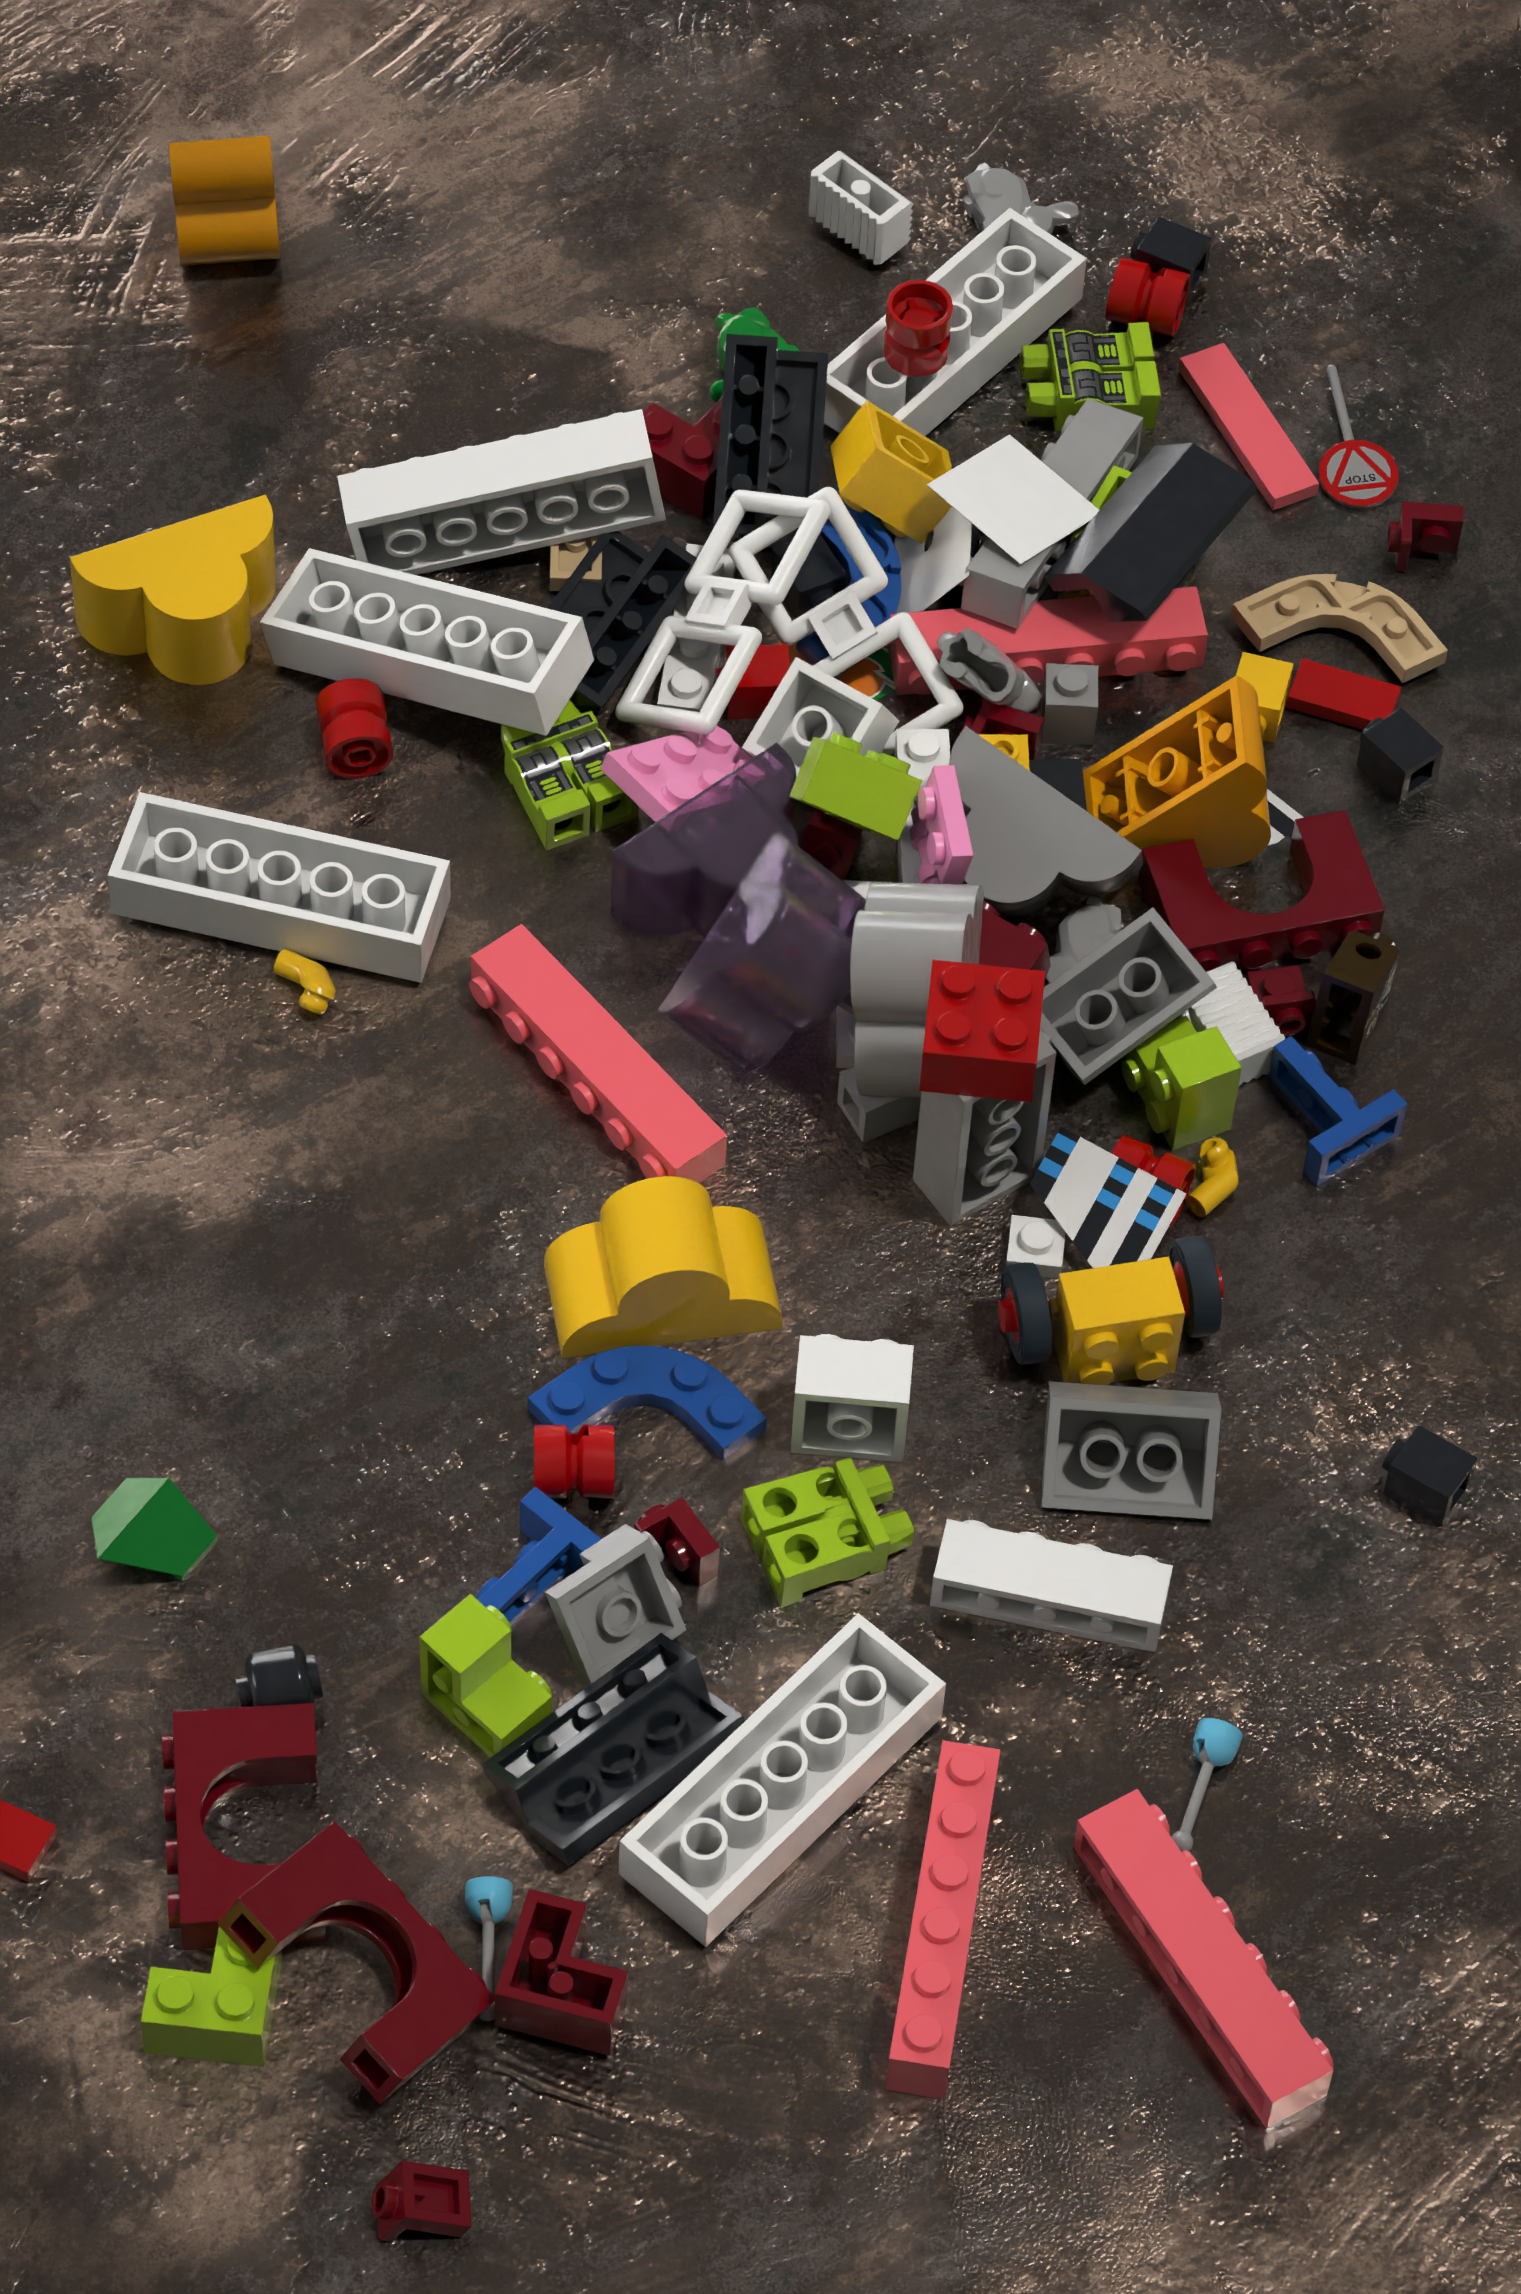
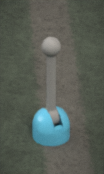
M1200 1719L1193 1736V1751L1197 1759L1202 1763V1767L1180 1830L1171 1836L1181 1852L1183 1850L1190 1851L1193 1847L1191 1832L1213 1768L1231 1763L1239 1750L1243 1738L1242 1732L1237 1727L1220 1719Z
M483 1876L470 1879L465 1883V1904L469 1916L482 1924V1979L486 1984V1988L494 1996V1925L502 1922L510 1913L513 1899V1884L501 1877ZM495 2001L480 2017L481 2020L492 2021L495 2019Z

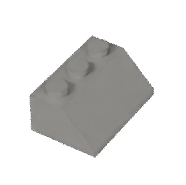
M1151 908L1044 987L1040 1028L1045 1034L1052 1037L1051 1046L1056 1051V1057L1069 1072L1085 1085L1216 989L1217 986L1156 910Z
M1049 1381L1044 1434L1042 1508L1212 1520L1221 1420V1405L1218 1393Z

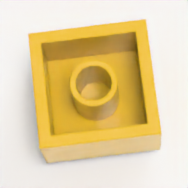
M866 400L830 446L839 495L855 511L863 513L867 510L880 518L883 525L894 535L901 538L908 535L922 544L926 540L928 533L934 530L952 507L927 486L928 483L952 469L949 452Z

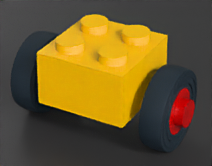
M1189 1236L1173 1240L1168 1257L1060 1273L1056 1298H1048L1042 1277L1034 1263L1011 1264L1004 1267L1001 1274V1300L998 1301V1317L1003 1334H1007L1010 1348L1019 1364H1033L1048 1360L1051 1355L1053 1340L1063 1380L1066 1383L1109 1385L1112 1382L1137 1378L1150 1381L1158 1379L1165 1374L1175 1372L1182 1330L1187 1337L1209 1336L1219 1331L1222 1316L1221 1299L1224 1297L1223 1279L1219 1267L1215 1264L1211 1249L1203 1236Z

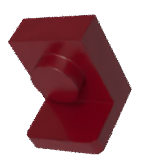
M1402 501L1399 521L1389 522L1387 535V552L1396 553V571L1406 572L1410 550L1434 554L1441 552L1457 554L1463 526L1464 506Z
M984 699L976 718L968 716L962 730L967 726L977 734L1028 735L1029 760H1036L1041 749L1044 718L1006 705H997Z
M814 807L794 868L798 872L838 885V880H846L863 829L824 814V811Z
M1299 965L1247 971L1246 980L1248 985L1252 987L1253 993L1257 994L1258 1000L1263 1003L1264 1009L1268 1010L1269 1017L1273 1018L1281 1034L1288 1036L1310 1029L1316 997L1314 991H1306Z
M683 1497L666 1506L660 1504L648 1509L634 1524V1529L639 1532L646 1531L650 1533L660 1548L666 1547L667 1554L674 1566L680 1572L687 1570L699 1587L718 1577L720 1547Z
M401 2161L376 2185L373 2191L371 2210L373 2216L378 2221L379 2240L392 2242L405 2229L462 2237L472 2227L469 2171Z

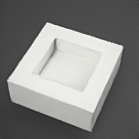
M1012 1215L1006 1266L1030 1262L1037 1266L1041 1277L1058 1279L1062 1271L1065 1230L1054 1219Z

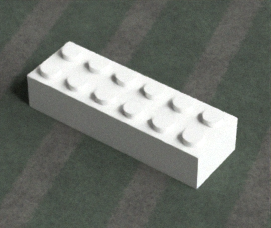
M1007 209L925 280L943 287L952 298L953 315L950 329L949 356L946 364L938 372L923 377L903 375L892 369L885 360L883 351L884 333L887 328L885 322L886 315H884L828 364L824 423L841 433L867 400L926 436L1020 354L1022 345H1030L1082 299L1087 258L1013 209Z
M642 409L626 413H615L608 417L576 424H564L558 428L531 434L514 435L507 439L476 446H464L457 450L426 457H414L403 462L385 466L363 468L353 473L337 476L346 526L356 560L413 575L666 520Z
M311 548L308 549L260 621L275 665L336 681L352 678L366 679L377 684L385 694L545 736L551 730L594 661L582 617Z
M139 792L107 875L111 914L276 951L287 949L303 957L420 983L423 981L451 899L450 860Z
M858 1613L619 1841L618 1874L702 1945L707 1947L942 1718L946 1683Z

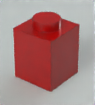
M788 644L759 645L726 707L727 720L760 718L790 668ZM725 646V664L735 646ZM724 667L715 668V682Z

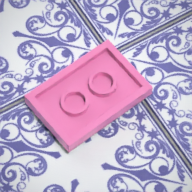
M718 725L710 734L684 731L607 752L600 767L668 835L774 805L777 803L783 787L767 773L766 768L761 763L753 760L733 741L732 736Z

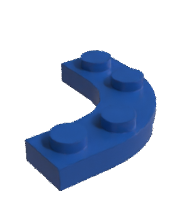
M837 484V485L834 487V489H835V490L837 491V493L839 494V488H838V484ZM843 501L888 577V584L885 589L861 603L876 627L888 620L890 614H897L901 597L900 559L890 536L882 525L867 510L863 513L857 512ZM828 518L820 534L845 570L848 586L863 578ZM816 631L796 643V649L812 665L829 656ZM846 669L845 671H843V672H841L840 674L836 675L834 678L837 679L839 676H841V675H842L844 672H846L848 669Z
M627 1346L595 1354L572 1366L528 1397V1410L542 1425H566L571 1433H578L582 1425H595L608 1415L626 1407L652 1406L668 1410L686 1422L722 1460H725L764 1432L767 1424V1418L719 1370L685 1352L658 1346Z

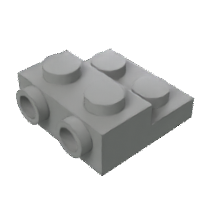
M627 1524L622 1525L580 1553L579 1555L584 1566L545 1591L581 1682L586 1687L660 1633L673 1640L686 1631L678 1610L682 1606V1600L674 1585L664 1575L660 1565L664 1556L659 1544L650 1533L646 1531L641 1533Z

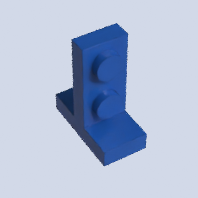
M1292 1036L1274 1046L1268 1077L1321 1133L1308 1142L1303 1172L1316 1186L1401 1135L1407 1103L1394 1089L1359 1109L1353 1095L1346 1088L1338 1087L1324 1072L1317 1056L1309 1050H1304Z
M534 1487L520 1501V1531L533 1541L529 1542L520 1551L515 1559L514 1566L500 1579L497 1577L491 1578L476 1595V1599L485 1607L491 1605L497 1608L506 1617L510 1626L519 1620L545 1595V1591L556 1585L569 1571L574 1573L582 1568L584 1564L579 1554L601 1540L600 1537L537 1487Z

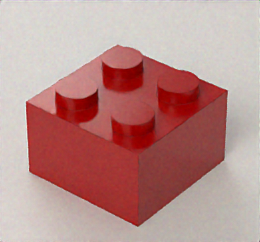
M932 960L919 1091L1032 1103L1045 971Z

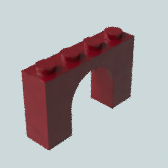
M1346 810L1295 819L1290 854L1306 896L1295 906L1278 913L1255 914L1242 911L1219 897L1209 882L1194 839L1142 849L1143 865L1139 870L1138 882L1148 909L1154 908L1205 972L1230 962H1235L1237 969H1256L1270 962L1291 958L1307 959L1321 952L1337 950L1349 932L1358 931L1365 935L1380 933L1385 911Z
M314 1703L172 1711L173 1734H162L163 1769L175 1770V1786L164 1787L165 1822H176L177 1839H166L167 1875H178L179 1892L168 1893L169 1929L181 1928L183 1950L215 1948L220 1919L223 1918L241 1895L281 1864H247L233 1860L219 1852L211 1844L204 1833V1827L214 1808L225 1798L237 1791L258 1786L318 1783ZM326 1926L311 1928L297 1936L289 1944L326 1942Z
M335 1820L241 1895L218 1922L220 1928L257 1969L297 1936L318 1926L333 1925L354 1930L368 1938L378 1947L388 1961L393 1973L395 1983L394 2002L392 2008L356 2039L342 2055L340 2061L379 2104L384 2102L468 2030L495 2001V1997L486 1988L482 1977L475 1970L468 1968L446 1944L442 1933L435 1926L424 1920L405 1899L401 1888L394 1881L384 1876L365 1855L361 1844L354 1837L346 1834Z

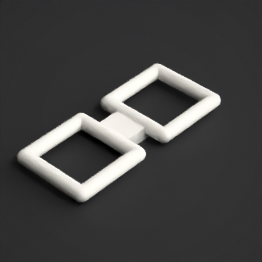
M824 487L809 496L808 498L821 499L829 503L831 512L828 518L863 578L793 621L782 603L779 605L758 603L782 644L791 646L816 631L829 656L813 666L835 677L890 642L900 638L937 700L938 705L898 729H939L962 714L963 703L944 671L939 668V662L912 617L908 613L901 612L875 627L863 608L862 602L886 588L888 577L839 494L832 487ZM778 515L730 546V557L744 580L769 583L754 555L799 528L804 518ZM896 730L891 734L881 753L894 756Z
M736 490L732 493L685 579L686 590L691 594H696L697 597L686 617L668 616L661 623L615 708V715L620 721L698 734H710L714 731L762 641V634L757 628L742 626L741 624L753 603L779 605L784 601L830 515L831 507L827 501L749 490ZM746 511L804 518L769 583L711 576ZM677 638L735 646L700 712L642 703Z

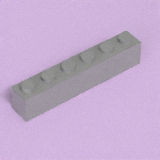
M1087 399L1075 416L1070 414L1062 427L1060 438L1056 443L1050 442L1046 446L1041 461L1089 502H1092L1113 465L1129 471L1138 458L1144 417ZM1072 533L1022 564H1019L984 534L979 551L974 557L970 556V563L966 567L965 574L969 572V576L958 584L963 587L961 609L1018 629L1048 587L1049 583L1044 574L1068 548Z

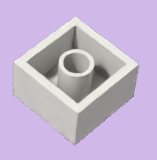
M796 657L742 748L763 766L795 783L813 737L830 741L834 732L863 744L859 753L866 756L868 750L880 754L899 720L883 704Z
M821 1334L815 1337L800 1335L790 1453L903 1462L914 1345L898 1344L888 1339H878L871 1342L842 1339L831 1334Z

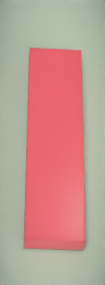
M1225 343L1180 358L1178 370L1272 510L1318 494L1319 482Z

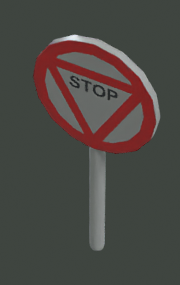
M1330 364L1327 367V374L1344 442L1335 444L1325 452L1318 467L1319 482L1324 492L1331 499L1346 507L1368 509L1381 505L1393 495L1398 485V467L1392 455L1381 446L1366 440H1354L1335 365Z

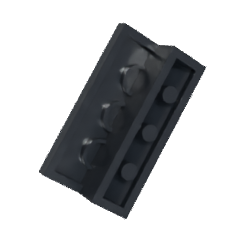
M727 334L713 528L732 493L736 490L805 498L819 491L829 353L778 350V337ZM746 511L730 541H738L778 515ZM798 528L764 548L761 552L772 553L774 547L792 541Z
M1194 443L1156 445L1044 576L1053 591L1091 590L1109 622L1147 621L1258 489L1251 479Z
M619 531L601 534L547 607V609L582 617L594 661L569 699L578 710L600 712L656 634L663 620L668 617L686 592L685 579L697 558L663 534L650 552ZM602 552V584L581 580L587 571H591L592 564Z
M660 1633L481 1765L486 1776L531 1837L569 1866L681 1783L745 1720L741 1713L707 1690L697 1657L663 1633Z

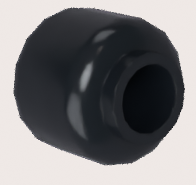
M287 1644L249 1654L245 1662L246 1675L235 1678L241 1707L314 1703L315 1711L316 1701L324 1699L314 1653L305 1655L304 1650L297 1644Z

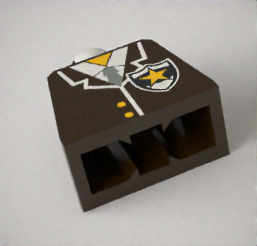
M1358 931L1348 933L1323 973L1306 1045L1353 1064L1357 1063L1386 1006L1391 991L1400 951L1390 937L1382 933H1371L1369 935ZM1357 998L1359 1000L1350 1014L1351 1016L1347 1015L1342 1010L1341 1004L1346 999Z

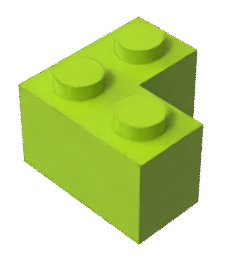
M834 732L830 741L813 737L789 797L825 812L824 814L872 834L899 840L923 781L908 774L911 764L890 755L879 754L871 750L867 751L866 756L859 753L863 744Z
M1185 1016L1169 1022L1126 1054L1125 1061L1121 1064L1124 1080L1132 1092L1138 1091L1146 1105V1115L1152 1129L1157 1134L1163 1133L1172 1151L1231 1129L1242 1067L1217 1026L1197 1033L1188 1017Z
M469 1594L419 1636L421 1694L488 1756L492 1757L552 1713V1692L540 1675L534 1671L526 1673L512 1660V1629L506 1617L494 1606L489 1605L485 1607L472 1594Z
M219 1926L211 1974L150 1967L141 2017L144 2053L264 2067L282 1963V1950L257 1969Z

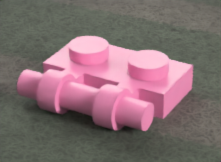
M933 766L926 787L919 789L918 807L911 811L913 826L910 828L909 834L912 847L919 851L922 865L918 869L919 882L962 884L972 861L973 851L955 766Z

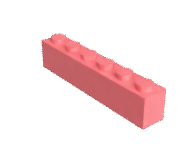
M1197 586L1174 588L1147 621L1109 622L1094 596L1037 601L1018 629L961 608L908 613L939 664L943 654L937 644L939 637L944 632L958 634L962 630L969 628L996 644L1018 668L1023 669L1034 684L1044 682L1046 663L1097 665L1098 677L1112 675L1132 676L1145 672L1184 671L1190 668L1203 667L1208 637ZM900 638L887 644L896 694H931V690ZM946 674L955 690H971Z
M523 924L515 927L470 956L471 981H469V989L477 1003L485 1009L490 1007L501 1018L509 1036L518 1044L524 1042L536 1055L537 1061L545 1074L552 1079L558 1078L570 1090L573 1101L583 1113L587 1115L592 1113L604 1126L605 1132L613 1145L619 1150L626 1149L639 1162L640 1169L646 1179L674 1176L701 1183L726 1166L727 1134Z
M942 1740L889 2056L885 2090L945 2100L996 1786L1000 1749Z
M1136 1789L1078 1819L1073 1848L1265 2128H1270L1326 2097L1334 2068L1333 2060L1327 2047L1319 2038L1315 2037L1312 2039L1300 2023V2013L1293 1998L1285 1990L1278 1991L1267 1975V1965L1262 1954L1254 1944H1245L1234 1928L1235 1921L1228 1905L1219 1896L1213 1898L1202 1882V1872L1196 1859L1187 1850L1181 1852L1170 1836V1827L1161 1809L1155 1804L1149 1806L1140 1791Z

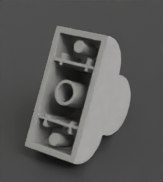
M965 726L953 745L949 765L955 766L973 851V858L963 883L982 885L984 890L983 901L994 907L999 915L1022 916L1033 913L1049 903L1062 886L1084 895L1111 893L1126 885L1137 874L1143 865L1141 849Z
M870 883L866 896L865 910H859L855 918L850 964L851 1003L856 1021L855 1076L859 1095L921 1097L922 1091H919L932 960L979 964L984 899L982 885Z

